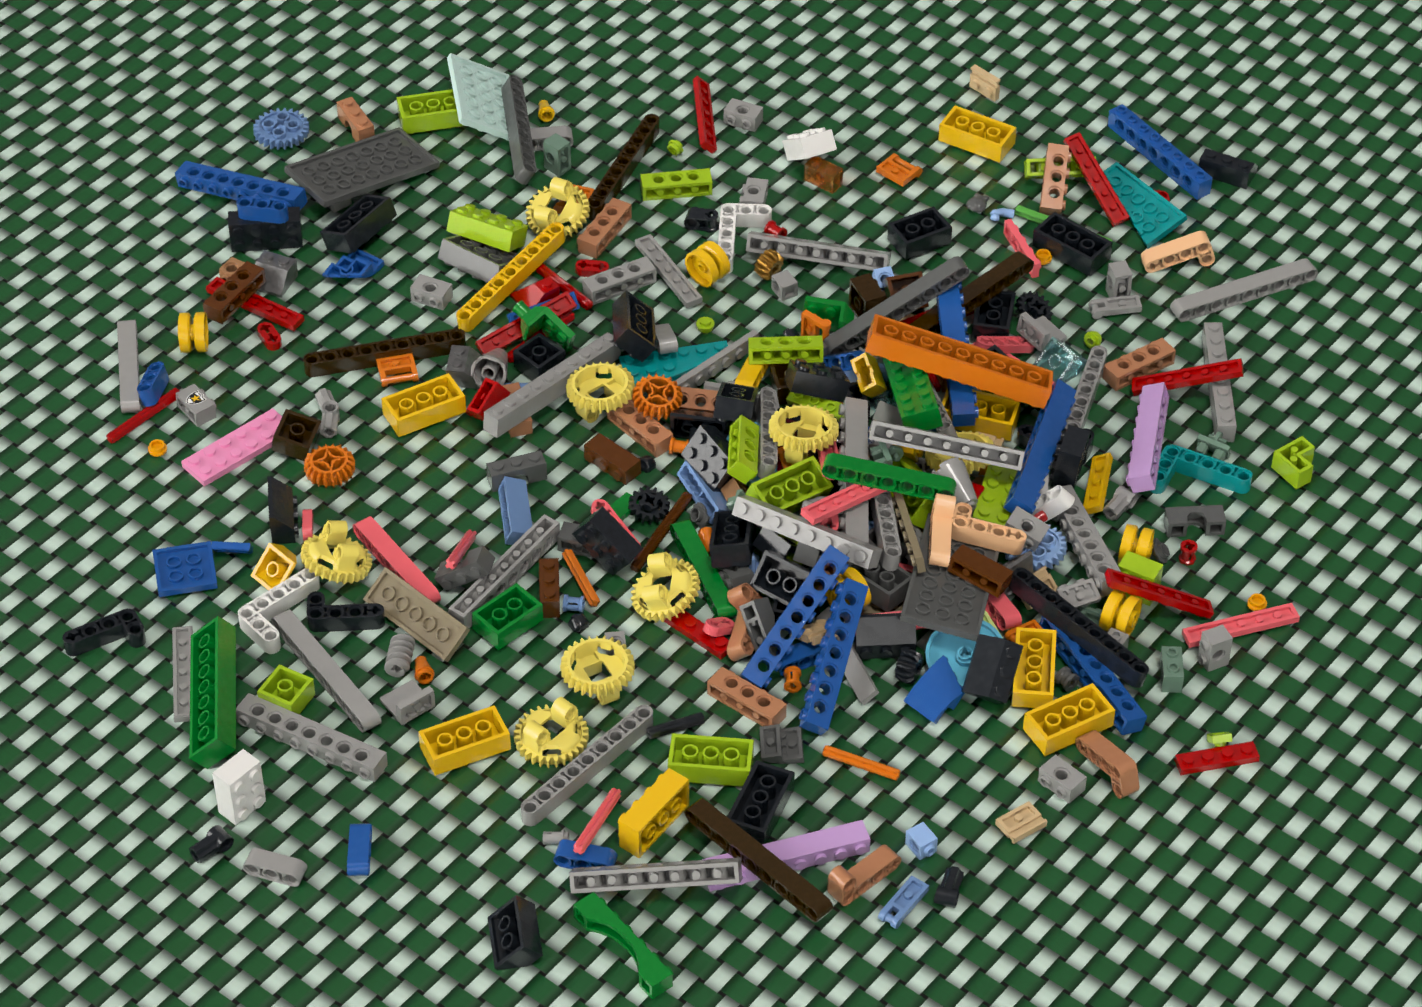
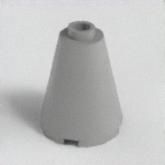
M495 348L478 357L473 362L471 377H473L478 387L482 385L485 378L494 380L501 385L505 383L508 370L507 352L504 349Z
M954 457L942 462L939 465L940 469L937 472L933 470L931 474L954 479L957 484L954 495L956 496V504L964 502L969 504L972 510H974L978 499L964 461Z

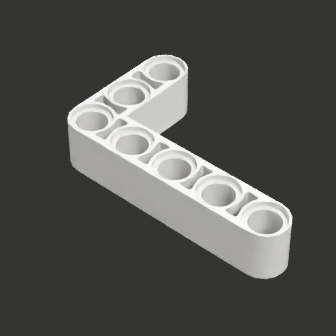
M725 203L721 206L718 245L728 256L730 262L729 273L733 271L736 227L764 228L772 220V208L769 205Z
M1049 473L1043 480L1045 484L1039 491L1041 495L1034 504L1036 509L1032 513V515H1035L1043 510L1048 517L1047 521L1069 509L1075 501V497L1061 485L1048 490Z
M304 568L242 606L238 610L241 630L266 653L275 654L281 649L279 631L269 620L304 600L311 592L318 591L320 589L319 576L315 577L314 572L310 573L309 569Z

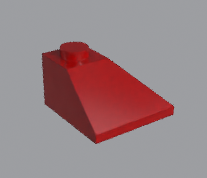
M549 276L511 293L510 297L516 303L523 300L530 307L559 296L560 286Z

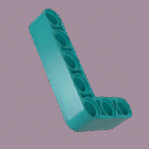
M1170 444L1163 449L1160 455L1155 490H1150V492L1154 494L1163 493L1175 472L1240 494H1246L1250 491L1253 474L1246 468Z

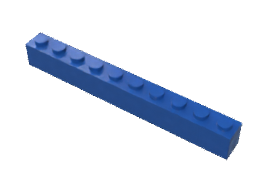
M961 281L936 297L940 333L943 336L969 344V335H965V332H967V321H963V318L966 317L965 307L961 306V304H964L963 293H960L962 290ZM946 379L953 426H975V418H979L978 406L975 407L974 403H977V395L972 390L975 387Z
M1057 379L1052 384V392L1044 409H1040L1025 449L1021 471L1017 470L1003 508L1010 513H1013L1016 506L1031 515L1036 509L1034 504L1041 495L1039 491L1045 484L1043 480L1050 471L1048 467L1054 460L1052 456L1056 451L1057 443L1060 441L1061 431L1066 427V419L1071 414L1070 408L1076 401L1074 396L1077 390L1060 379Z

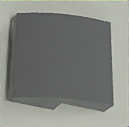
M780 724L759 727L762 761L778 764L804 763L801 727L781 729Z

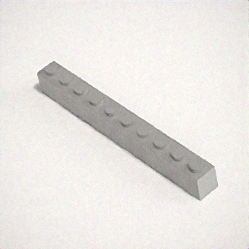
M607 332L484 411L483 430L498 438L566 393L567 379L570 378V374H574V370L579 371L580 366L584 368L585 364L592 365L593 362L599 364L600 361L602 363L608 361L611 364L619 359L621 349L617 348L614 344V335Z
M845 397L844 403L840 404L838 415H841L839 419V429L841 431L838 438V443H841L839 454L868 460V400ZM838 480V485L841 486L840 490L853 485V483ZM867 500L839 513L841 517L838 529H841V533L869 543Z

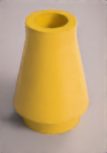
M541 100L538 104V117L544 122H549L554 118L555 111L547 100Z

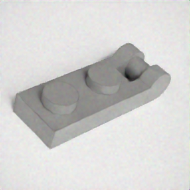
M1138 294L1093 299L1088 303L1089 309L1092 310L1093 319H1100L1102 316L1142 312V304Z

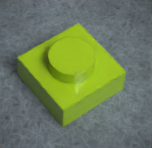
M1226 731L1208 733L1207 742L1214 744L1215 747L1226 746V742H1233L1232 733Z

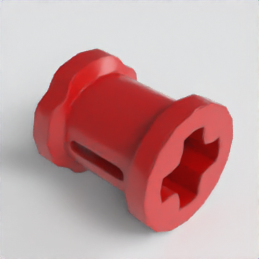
M774 220L769 221L764 227V232L767 234L787 236V229L779 227Z
M1184 540L1180 545L1181 554L1178 558L1179 562L1186 566L1193 565L1196 561L1195 552H1197L1198 545L1193 540Z

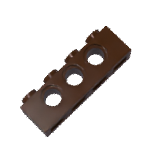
M248 261L239 267L231 277L204 301L203 309L207 314V318L220 324L228 320L266 282L264 268Z

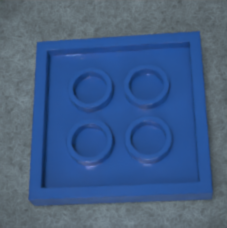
M211 541L152 550L159 597L218 588Z

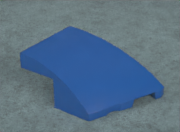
M358 249L348 256L343 255L336 264L331 263L322 275L323 277L367 278L376 274L385 264L384 260Z
M944 655L924 673L904 699L905 703L935 724H937L947 707L954 710L965 694L962 692V686L958 683L957 676L953 672L948 658Z

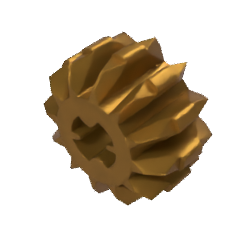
M766 249L757 259L754 271L761 278L769 280L772 278V275L781 270L784 258L777 251Z

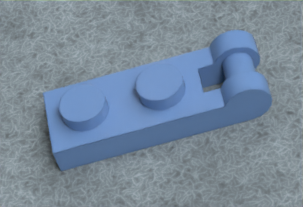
M911 876L882 908L878 919L883 922L887 921L891 927L898 929L905 917L929 891V885ZM892 911H894V912H896L897 914H896L895 916H893V915L890 914V913H891Z

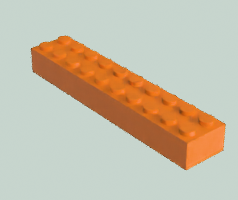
M878 314L874 315L868 330L865 352L873 356H880L892 362L896 361L908 367L923 370L926 373H933L945 379L958 381L963 385H970L982 391L992 392L997 396H1004L1016 402L1029 404L1035 408L1044 409L1051 395L1053 371Z

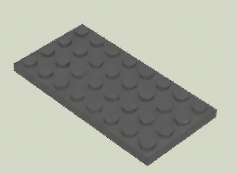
M398 127L286 165L284 172L297 184L305 188V191L325 208L439 168L440 162Z
M928 513L920 542L926 572L918 573L917 567L914 566L899 621L977 641L989 593L947 571V567L928 564L931 513ZM951 539L950 558L963 544L997 562L999 551Z

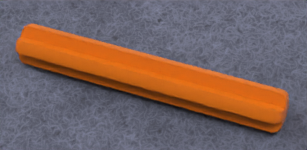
M565 549L562 557L588 604L597 607V604L600 603L599 597L572 549Z
M829 745L823 749L822 755L893 780H898L900 776V770Z

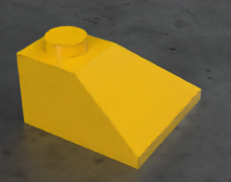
M269 543L251 576L267 590H270L289 578L297 564L296 555L284 545Z

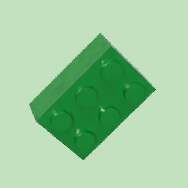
M517 583L472 612L473 630L497 650L502 649L543 621V604Z

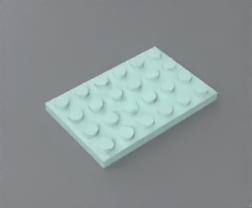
M450 53L447 60L459 123L509 141L501 88L509 78V74Z

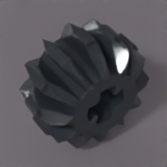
M912 649L902 651L896 663L895 678L907 684L916 682L922 670L923 655Z

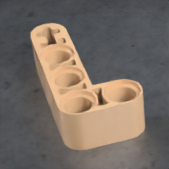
M1197 231L1146 249L1140 255L1143 266L1148 273H1153L1196 257L1202 266H1210L1215 261L1211 243L1204 231Z
M936 493L930 516L929 565L948 568L951 554L952 517L956 496Z
M964 502L956 504L952 517L951 539L1011 555L1022 554L1027 538L1024 531L972 518V507Z

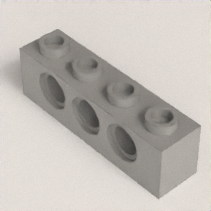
M647 256L582 279L583 293L593 301L592 305L622 295L625 290L631 292L655 283L656 268Z

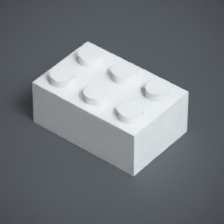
M825 127L802 131L803 133L791 134L787 136L788 139L782 140L787 161L807 159L837 150L832 129L825 130Z
M242 749L212 773L218 812L234 825L245 820L249 814L266 802L261 763L246 750Z

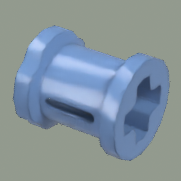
M565 594L563 598V612L571 610L579 611V613L583 614L585 596L570 597L568 594Z

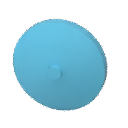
M984 620L982 621L979 634L1002 638L994 626ZM934 631L927 642L925 650L928 669L943 655L946 656L953 672L957 676L958 683L963 688L976 641Z

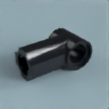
M215 825L207 832L206 837L190 847L189 851L197 863H202L218 851H228L232 847L234 839L220 825Z
M952 866L946 868L942 883L937 887L934 903L956 908L960 893L959 889L964 877V872L959 867Z

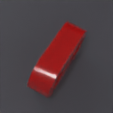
M581 259L575 264L576 274L582 277H590L609 270V264L600 260Z
M262 322L257 326L258 337L268 350L275 351L282 347L281 336L271 323Z

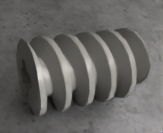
M397 634L391 638L384 665V670L390 676L400 678L404 676L405 672L409 671L415 646V639L412 636Z

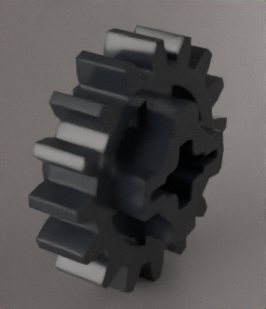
M1029 291L1028 293L1024 292L1016 300L1017 303L1014 307L1017 310L1015 313L1022 314L1027 312L1034 319L1043 315L1051 321L1053 315L1051 310L1053 307L1048 306L1050 301H1045L1044 295L1039 297L1038 292L1033 294L1032 291Z
M647 486L646 490L640 487L639 493L633 491V496L629 497L628 509L630 510V515H635V520L642 519V524L645 521H648L649 525L652 524V521L658 524L659 520H663L669 513L670 502L668 501V495L663 496L664 491L657 492L656 487L653 490H650L649 486Z

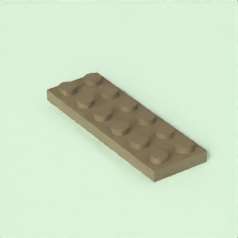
M386 567L363 598L367 603L381 604L388 619L446 662H449L471 630Z

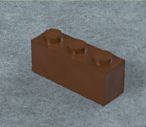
M598 433L584 444V458L599 467L603 472L611 475L615 480L627 485L641 474V460L604 435Z
M963 544L951 556L947 571L997 598L1009 587L1014 572Z
M559 558L539 559L540 602L543 604V618L560 617Z

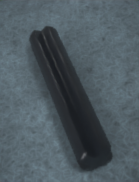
M698 712L648 727L646 733L649 739H654L703 724L705 718L702 712Z

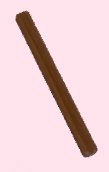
M687 491L682 493L644 545L642 551L631 563V570L639 572L647 562L648 555L655 551L669 532L670 524L677 521L690 503L692 494Z

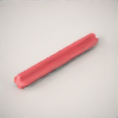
M469 529L447 558L446 568L455 569L476 539V531L472 532Z
M612 788L574 844L573 851L575 853L583 854L620 799V789Z

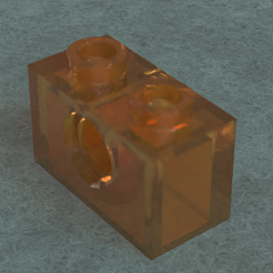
M814 156L805 163L804 180L833 194L843 185V168L818 156Z

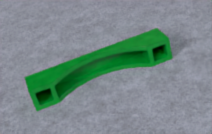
M592 892L573 904L574 918L586 931L607 936L618 942L629 952L638 969L639 986L652 1000L673 987V972L668 965L665 966L660 961L658 955L647 948L644 940L638 938L633 933L632 928L620 920L618 913L612 911L602 897L599 898Z

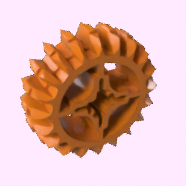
M657 373L654 377L648 374L647 378L642 377L640 381H637L632 395L634 408H637L638 413L643 412L644 417L650 416L651 420L655 417L658 421L661 417L666 420L670 416L671 411L679 410L683 398L681 386H677V381H672L671 376L665 378L664 374L658 376ZM645 392L648 394V397L646 399L643 396ZM670 395L672 400L668 401L667 396Z
M325 443L324 447L318 446L317 450L312 449L311 453H307L304 461V472L312 484H317L318 487L324 485L325 488L328 486L334 488L335 485L341 486L342 482L348 483V479L352 478L353 473H355V459L347 447L342 448L341 444L338 446L334 444L327 446Z

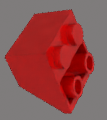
M485 378L469 404L466 414L484 421V411L508 397L511 392L498 382Z

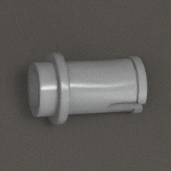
M565 829L559 832L543 831V845L559 844L563 839L569 840V831H565Z

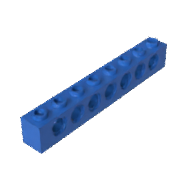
M1121 104L1109 110L1108 127L1196 200L1210 194L1213 177L1125 105Z
M185 161L175 172L178 187L237 200L241 196L281 199L287 202L288 207H300V210L308 202L305 188L190 161Z
M832 545L826 548L739 677L760 689L762 686L764 688L768 686L772 680L769 677L773 670L777 672L781 667L783 655H789L794 647L792 642L795 638L799 639L805 631L802 628L804 624L812 621L816 615L814 610L817 605L820 607L827 599L825 594L828 589L832 591L838 583L836 580L838 574L843 575L848 568V556ZM831 566L833 574H827L824 567ZM814 582L822 584L823 588L821 591L814 588ZM809 598L811 600L812 605L810 607H806L803 604L802 599ZM791 615H799L800 623L793 622ZM780 631H788L789 639H783ZM770 646H775L778 649L779 653L777 656L770 654ZM758 663H765L767 665V672L760 671Z
M846 578L841 583L839 582L836 586L835 594L837 596L830 606L831 617L828 618L825 624L827 631L820 641L821 651L814 662L816 669L809 679V683H811L810 690L806 692L804 697L806 704L799 714V719L801 720L799 727L818 735L824 734L829 729L869 587L849 578ZM845 599L850 602V605L845 602ZM840 617L844 618L845 623L840 620ZM835 634L839 636L840 641L835 638ZM830 652L834 654L835 659L830 656ZM824 670L829 672L830 677L825 674ZM819 688L824 690L825 695L820 692ZM814 706L819 709L820 713L815 711Z
M1042 616L1039 625L1043 629L1057 630L1056 651L1072 672L1080 677L1079 681L1085 687L1093 683L1115 709L1114 726L1120 734L1126 735L1142 731L1147 715L1115 674Z

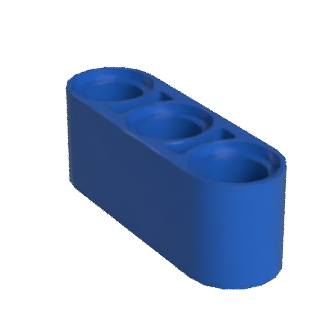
M241 196L237 199V211L240 219L278 224L289 220L288 205L285 200L253 196Z
M857 350L823 356V362L826 367L838 366L843 371L853 370L850 360L865 352Z
M158 361L149 365L137 386L140 400L145 407L153 406L159 401L169 382V376L163 362Z
M803 641L794 644L789 655L784 654L781 658L783 664L778 669L780 675L784 676V669L789 666H796L801 670L814 666L815 659L821 651L820 644L812 645V642L806 643Z
M350 824L347 856L348 876H369L372 824Z
M563 839L559 842L553 859L556 865L573 869L615 865L618 855L611 848L589 844L583 854L575 853L573 849L576 841Z

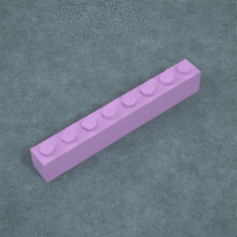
M1164 382L1145 385L1142 387V393L1139 394L1140 405L1137 406L1138 416L1135 418L1136 428H1134V440H1132L1133 449L1130 451L1131 461L1128 463L1129 473L1126 475V483L1128 486H1131L1133 493L1155 490L1169 403V394Z
M863 820L762 845L795 871L870 852L871 839ZM726 853L702 860L724 859L733 857L730 854ZM742 865L743 879L740 883L707 886L709 891L722 890L726 887L742 885L761 879Z

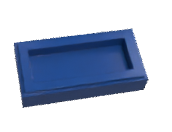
M211 542V548L215 552L253 553V545L251 543Z

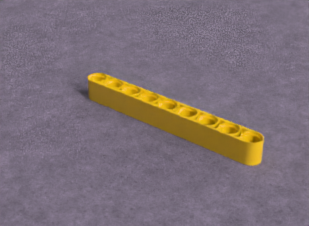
M553 222L548 225L456 313L458 328L464 330V332L473 330L565 242L563 224Z

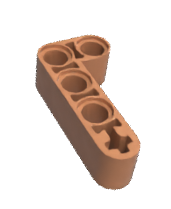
M743 583L727 592L729 602L738 610L727 646V654L732 661L745 658L754 651L739 606L763 597L748 583Z
M1092 730L1075 739L1079 752L1111 777L1112 789L1119 799L1139 791L1137 765L1130 756L1096 730Z
M882 845L848 871L841 865L833 868L828 876L827 891L841 905L847 906L897 869L902 859L887 845Z

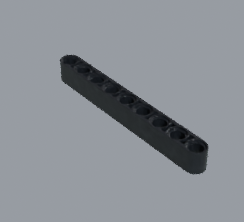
M1020 567L1014 570L1009 585L1013 593L1128 685L1134 688L1143 686L1149 672V667L1145 662L1029 570Z

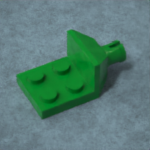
M812 296L805 297L803 311L807 309L822 319H829L832 322L830 332H836L854 320L855 314L846 302Z
M521 300L513 307L512 311L521 319L520 327L525 342L542 329L544 335L554 340L555 344L563 348L566 353L572 349L576 334L547 306H535L531 309Z

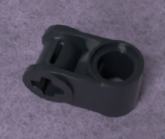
M691 207L684 220V225L690 230L706 231L709 233L716 232L719 229V223L717 222L718 212L714 209Z

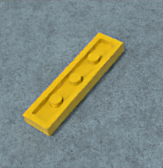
M1110 452L1093 456L1083 504L1088 514L1103 511L1113 461Z

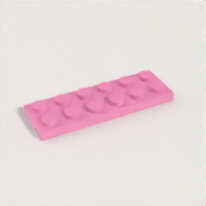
M273 408L182 460V467L204 487L270 449L273 436L282 416Z

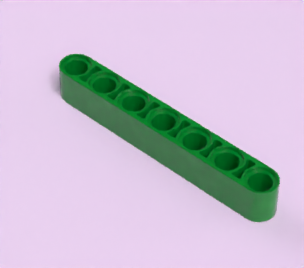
M837 453L827 454L822 467L823 475L830 479L933 501L936 493L954 496L957 486L956 481L950 477Z
M687 519L670 524L672 538L685 562L688 561L690 565H693L699 575L701 582L699 585L700 590L714 617L731 618L737 616V609L727 598L728 590L717 569L712 568L711 558L691 521Z

